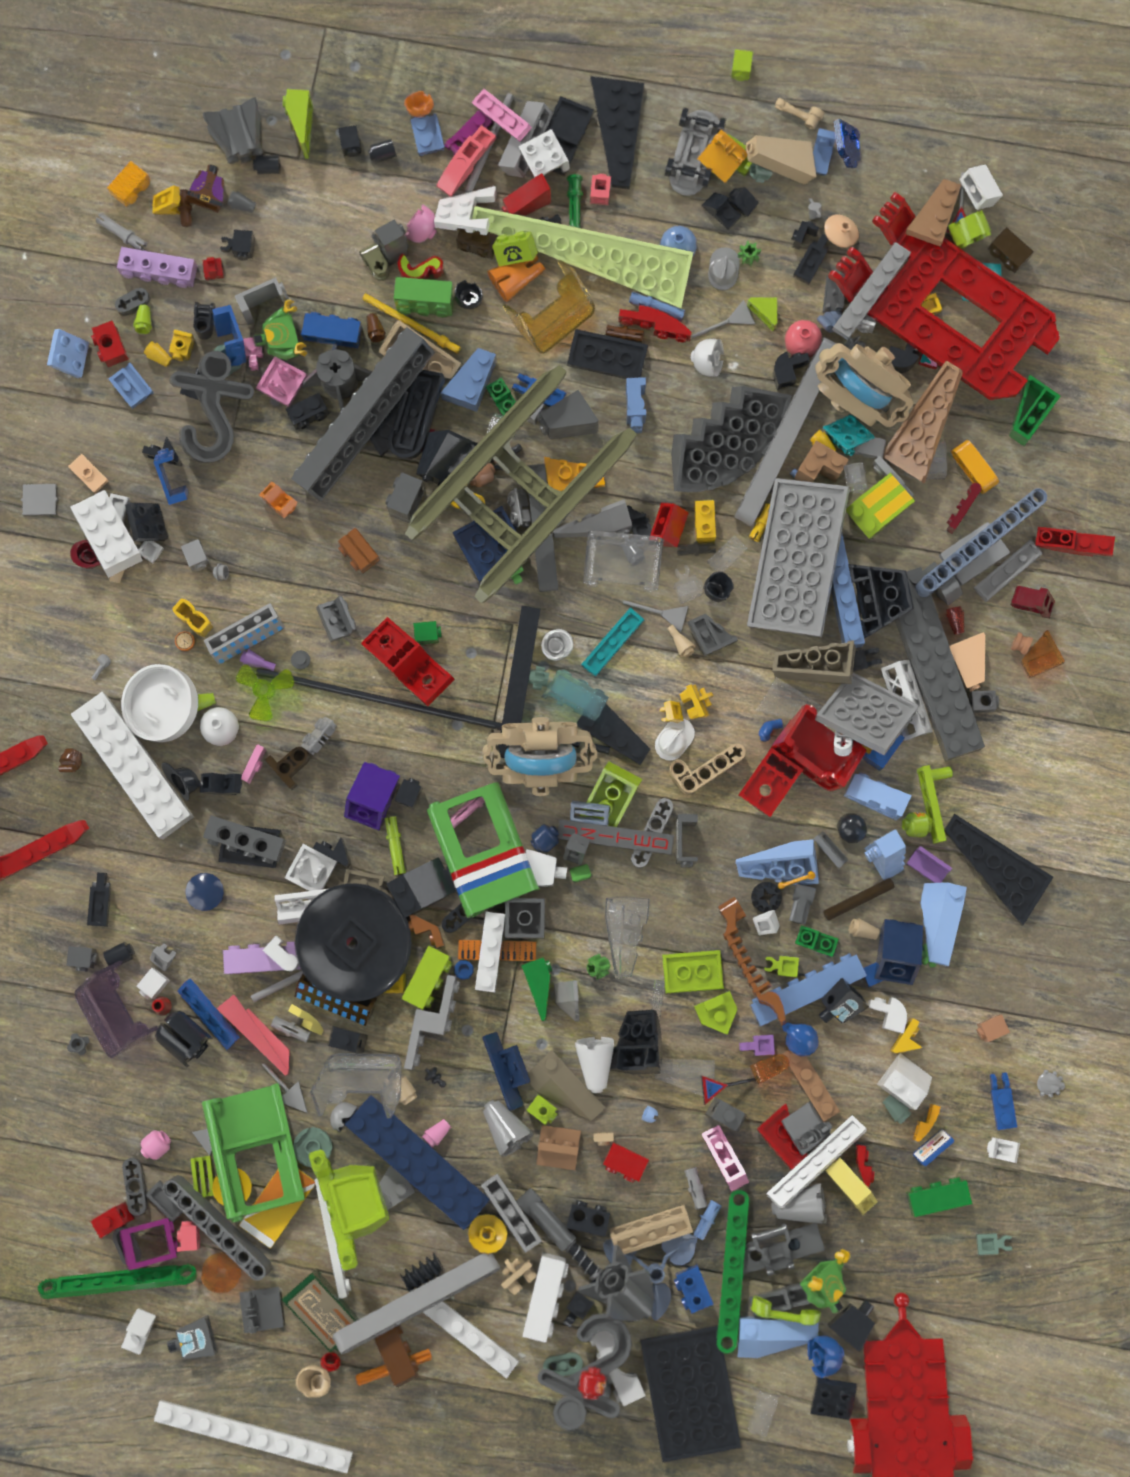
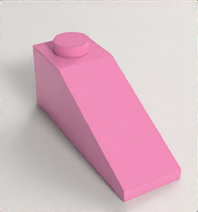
M718 1125L704 1132L702 1136L731 1191L749 1183L746 1173L720 1126Z

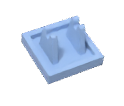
M55 329L47 365L73 377L82 378L89 342L61 329Z

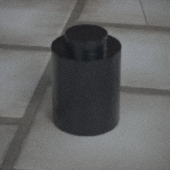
M391 138L370 145L371 149L368 150L371 161L375 160V163L397 157Z
M279 155L256 156V159H253V170L257 171L258 175L280 174Z
M125 941L103 952L110 969L132 960L133 954H135L130 943L127 944Z

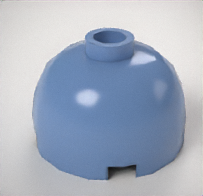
M684 226L669 228L663 234L660 241L662 246L694 252L693 256L697 249L694 233Z

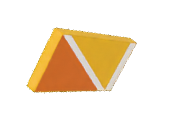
M298 1168L306 1199L316 1185L315 1180ZM278 1170L253 1205L283 1197L284 1193ZM305 1200L247 1215L239 1226L271 1249Z

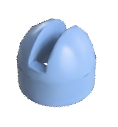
M648 1105L644 1110L642 1120L648 1123L655 1122L656 1120L653 1117L654 1115L658 1116L657 1110Z

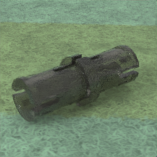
M694 541L692 544H678L677 549H685V551H677L678 556L715 554L716 548L708 549V547L716 546L715 541L705 543Z

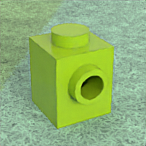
M539 1094L527 1109L530 1114L543 1124L547 1122L552 1123L558 1115L555 1112L557 1108Z

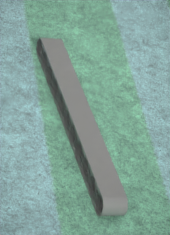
M825 337L822 339L821 345L816 350L734 518L750 526L754 523L819 392L818 385L821 381L817 377L815 366L820 361V353L824 349H831L836 344Z

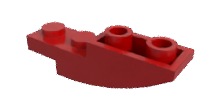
M640 305L638 312L620 309L618 322L625 326L638 325L643 329L654 328V336H657L659 339L666 340L671 338L680 343L690 342L692 332L684 324L660 310Z
M1038 527L1035 546L1093 557V555L1113 557L1115 536L1076 533V530Z

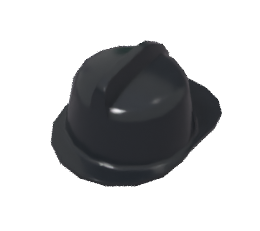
M163 762L161 764L163 773L179 791L181 796L186 801H189V794L200 787L201 782L197 775L189 768L174 769L170 764Z

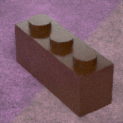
M401 1325L374 1338L392 1382L397 1388L420 1377L417 1372L420 1370L416 1359L412 1360L409 1354L412 1351L408 1341H404L401 1336L404 1333Z

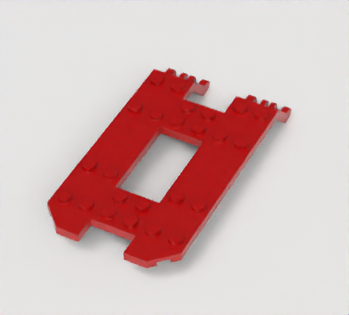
M894 192L890 199L899 206V209L892 203L886 202L879 212L883 217L887 218L888 223L878 215L872 219V223L880 228L891 247L896 242L911 253L908 257L909 260L886 287L867 315L941 367L948 361L963 371L960 380L988 400L1016 397L1028 381L1013 370L1031 345H1034L1048 355L1060 339L1059 331H1057L1055 313L946 238H943L941 246L905 234L916 216L905 198ZM853 247L848 249L847 255L853 258L856 263L854 264L847 257H842L840 262L836 264V269L844 273L845 277L843 278L835 270L828 274V277L837 284L849 303L853 301L873 273L861 252ZM940 281L1000 322V325L982 348L921 306Z

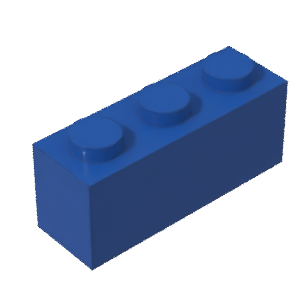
M311 312V314L305 313L301 335L304 341L330 345L338 344V346L359 349L362 325L356 318L342 319L337 315L322 316L318 312Z

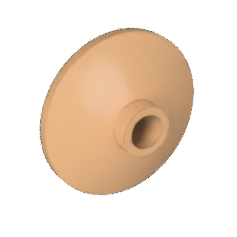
M837 214L830 216L826 220L824 231L827 238L834 245L841 248H849L858 241V228L850 218Z

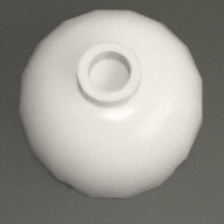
M705 339L698 343L695 351H692L691 361L694 362L696 370L702 375L709 377L719 376L723 366V361H720V354H724L721 340Z
M216 707L204 713L200 721V730L207 742L223 746L231 743L236 738L239 723L231 711L226 708Z

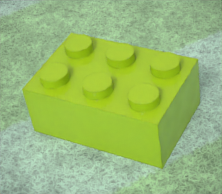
M428 946L402 999L422 1010H426L427 1007L431 1008L435 1000L433 994L435 990H440L444 982L441 978L444 972L448 973L453 964L451 962L452 958Z

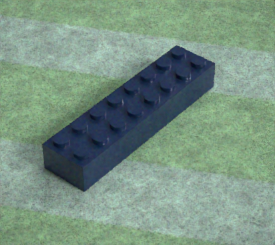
M372 1095L366 1099L345 1124L347 1128L463 1230L468 1227L489 1202L490 1199Z

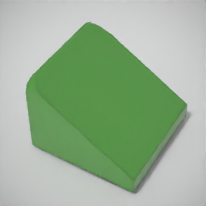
M587 864L570 869L574 883L591 879L592 877Z

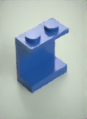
M231 305L212 309L217 337L233 335L234 340L224 342L226 356L229 358L231 366L246 363L244 340Z
M168 448L159 450L158 454L155 455L154 465L168 504L171 505L187 500V486L184 485L171 489L162 464L173 460L174 449L170 451Z

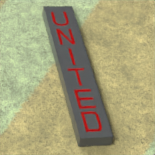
M561 819L558 827V838L560 840L569 841L572 833L589 838V844L672 855L674 835Z

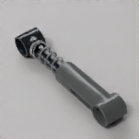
M531 1187L516 1201L561 1251L566 1250V1253L573 1257L572 1260H576L579 1264L578 1267L581 1266L585 1273L589 1275L591 1284L596 1282L599 1274L602 1275L606 1271L600 1268L599 1265L596 1266L593 1259L587 1256V1252L581 1249V1245L575 1243L576 1237L566 1228Z

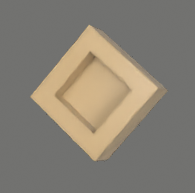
M613 1132L593 1133L594 1142H598L599 1146L610 1145V1141H614Z

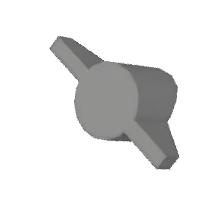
M809 198V218L822 217L821 204L813 202L812 198Z

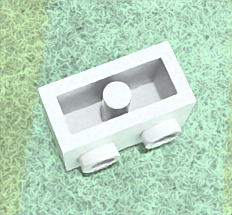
M986 164L969 168L960 178L976 210L994 206L1003 196Z

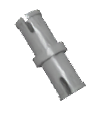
M278 1016L274 1017L270 1026L286 1033L287 1037L292 1036L304 1043H307L311 1035V1031H307L297 1026L295 1022L292 1021L290 1023ZM283 1025L286 1026V1027H288V1028H290V1029H293V1030H295V1031H297V1032H299V1033H296V1032H294V1031H292V1030H289V1029L283 1027Z
M697 1168L684 1170L689 1184L688 1190L692 1194L695 1209L708 1206L703 1192L704 1186L700 1182Z

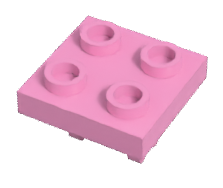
M274 357L256 389L283 405L290 407L302 387L303 380L308 375L283 360Z

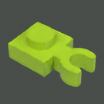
M780 956L779 961H776L772 957H766V961L773 963L771 968H764L766 972L778 970V976L797 978L799 958Z

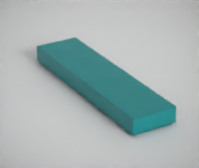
M629 608L582 662L581 666L596 677L645 619L632 608Z

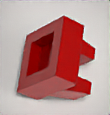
M208 257L206 258L207 260H202L205 280L224 278L221 258Z

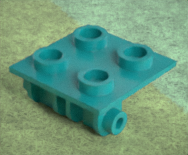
M852 414L823 426L828 437L846 456H852L855 453L854 447L875 438Z

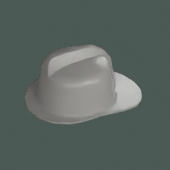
M727 247L719 248L711 256L708 278L711 285L716 289L727 290L732 288L737 281L740 261L738 254L733 249Z

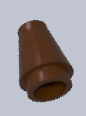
M368 314L366 316L367 337L371 342L384 340L386 332L377 314Z

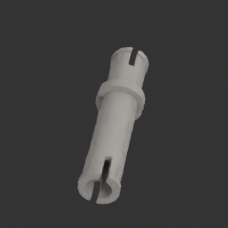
M102 212L98 215L104 221L97 217V224L123 239L125 244H130L137 250H145L139 244L147 247V242L137 237L135 232L122 227Z

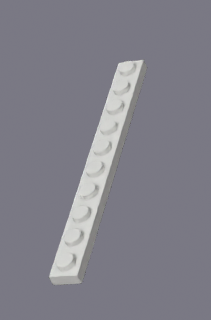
M163 1400L159 1401L154 1419L155 1422L344 1473L348 1472L353 1454L349 1450Z

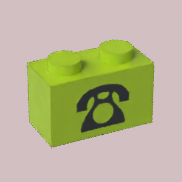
M520 231L511 236L504 234L497 237L492 245L499 266L534 260L538 253L532 232L525 233Z

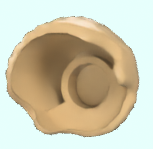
M317 1365L306 1366L299 1372L296 1378L297 1389L308 1398L325 1396L331 1386L328 1371Z

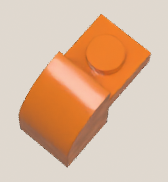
M272 481L259 494L284 519L294 511L298 503Z

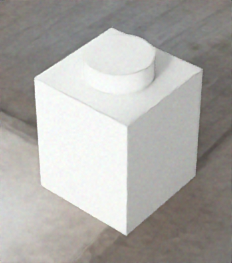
M151 968L137 987L140 989L139 993L146 999H149V997L156 999L170 980L157 969Z

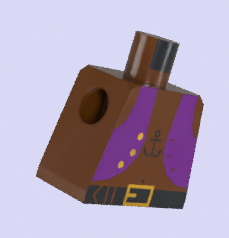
M209 164L206 172L203 170L198 171L186 195L185 202L219 213L222 207L224 178L217 176L219 170L217 166Z

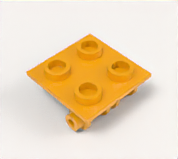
M721 129L697 159L706 167L712 168V172L726 183L746 159L747 152Z

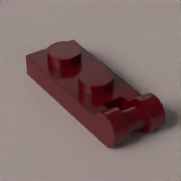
M972 483L967 490L968 497L966 500L962 498L956 507L959 511L956 515L952 514L946 522L949 525L946 531L949 533H954L980 493L981 485L979 483Z

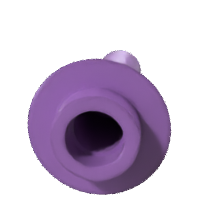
M250 649L247 652L243 651L240 659L243 667L265 668L274 671L276 666L274 663L265 661Z

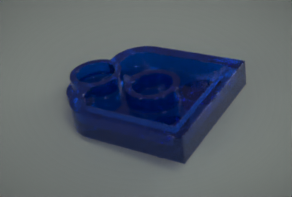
M842 119L834 120L838 154L843 159L847 168H857L858 162L861 160L859 130Z

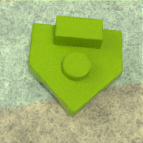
M730 991L694 1006L702 1025L728 1035L737 1012V1006Z

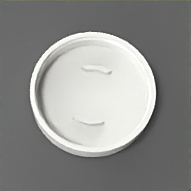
M161 664L144 667L136 672L125 686L121 700L122 715L126 725L135 735L154 742L172 741L182 736L190 728L196 717L198 709L196 688L192 680L179 669Z

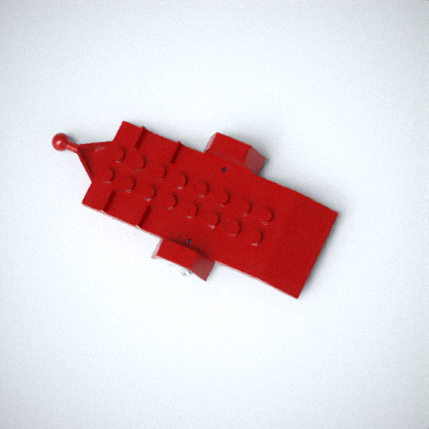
M899 1292L894 1296V1304L898 1307L899 1314L897 1322L883 1340L866 1341L863 1346L868 1418L850 1419L853 1436L851 1435V1440H847L848 1453L852 1452L854 1457L853 1474L871 1473L872 1477H954L953 1470L971 1469L973 1463L971 1427L966 1415H949L943 1338L923 1339L907 1319L906 1307L909 1305L910 1299L903 1292Z

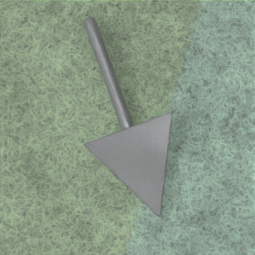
M263 1063L262 1066L286 1091L282 1096L283 1104L308 1113L299 1081L292 1088L288 1089L276 1074Z

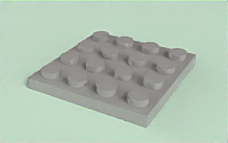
M853 673L852 684H841L818 712L815 720L885 755L915 715L919 705Z

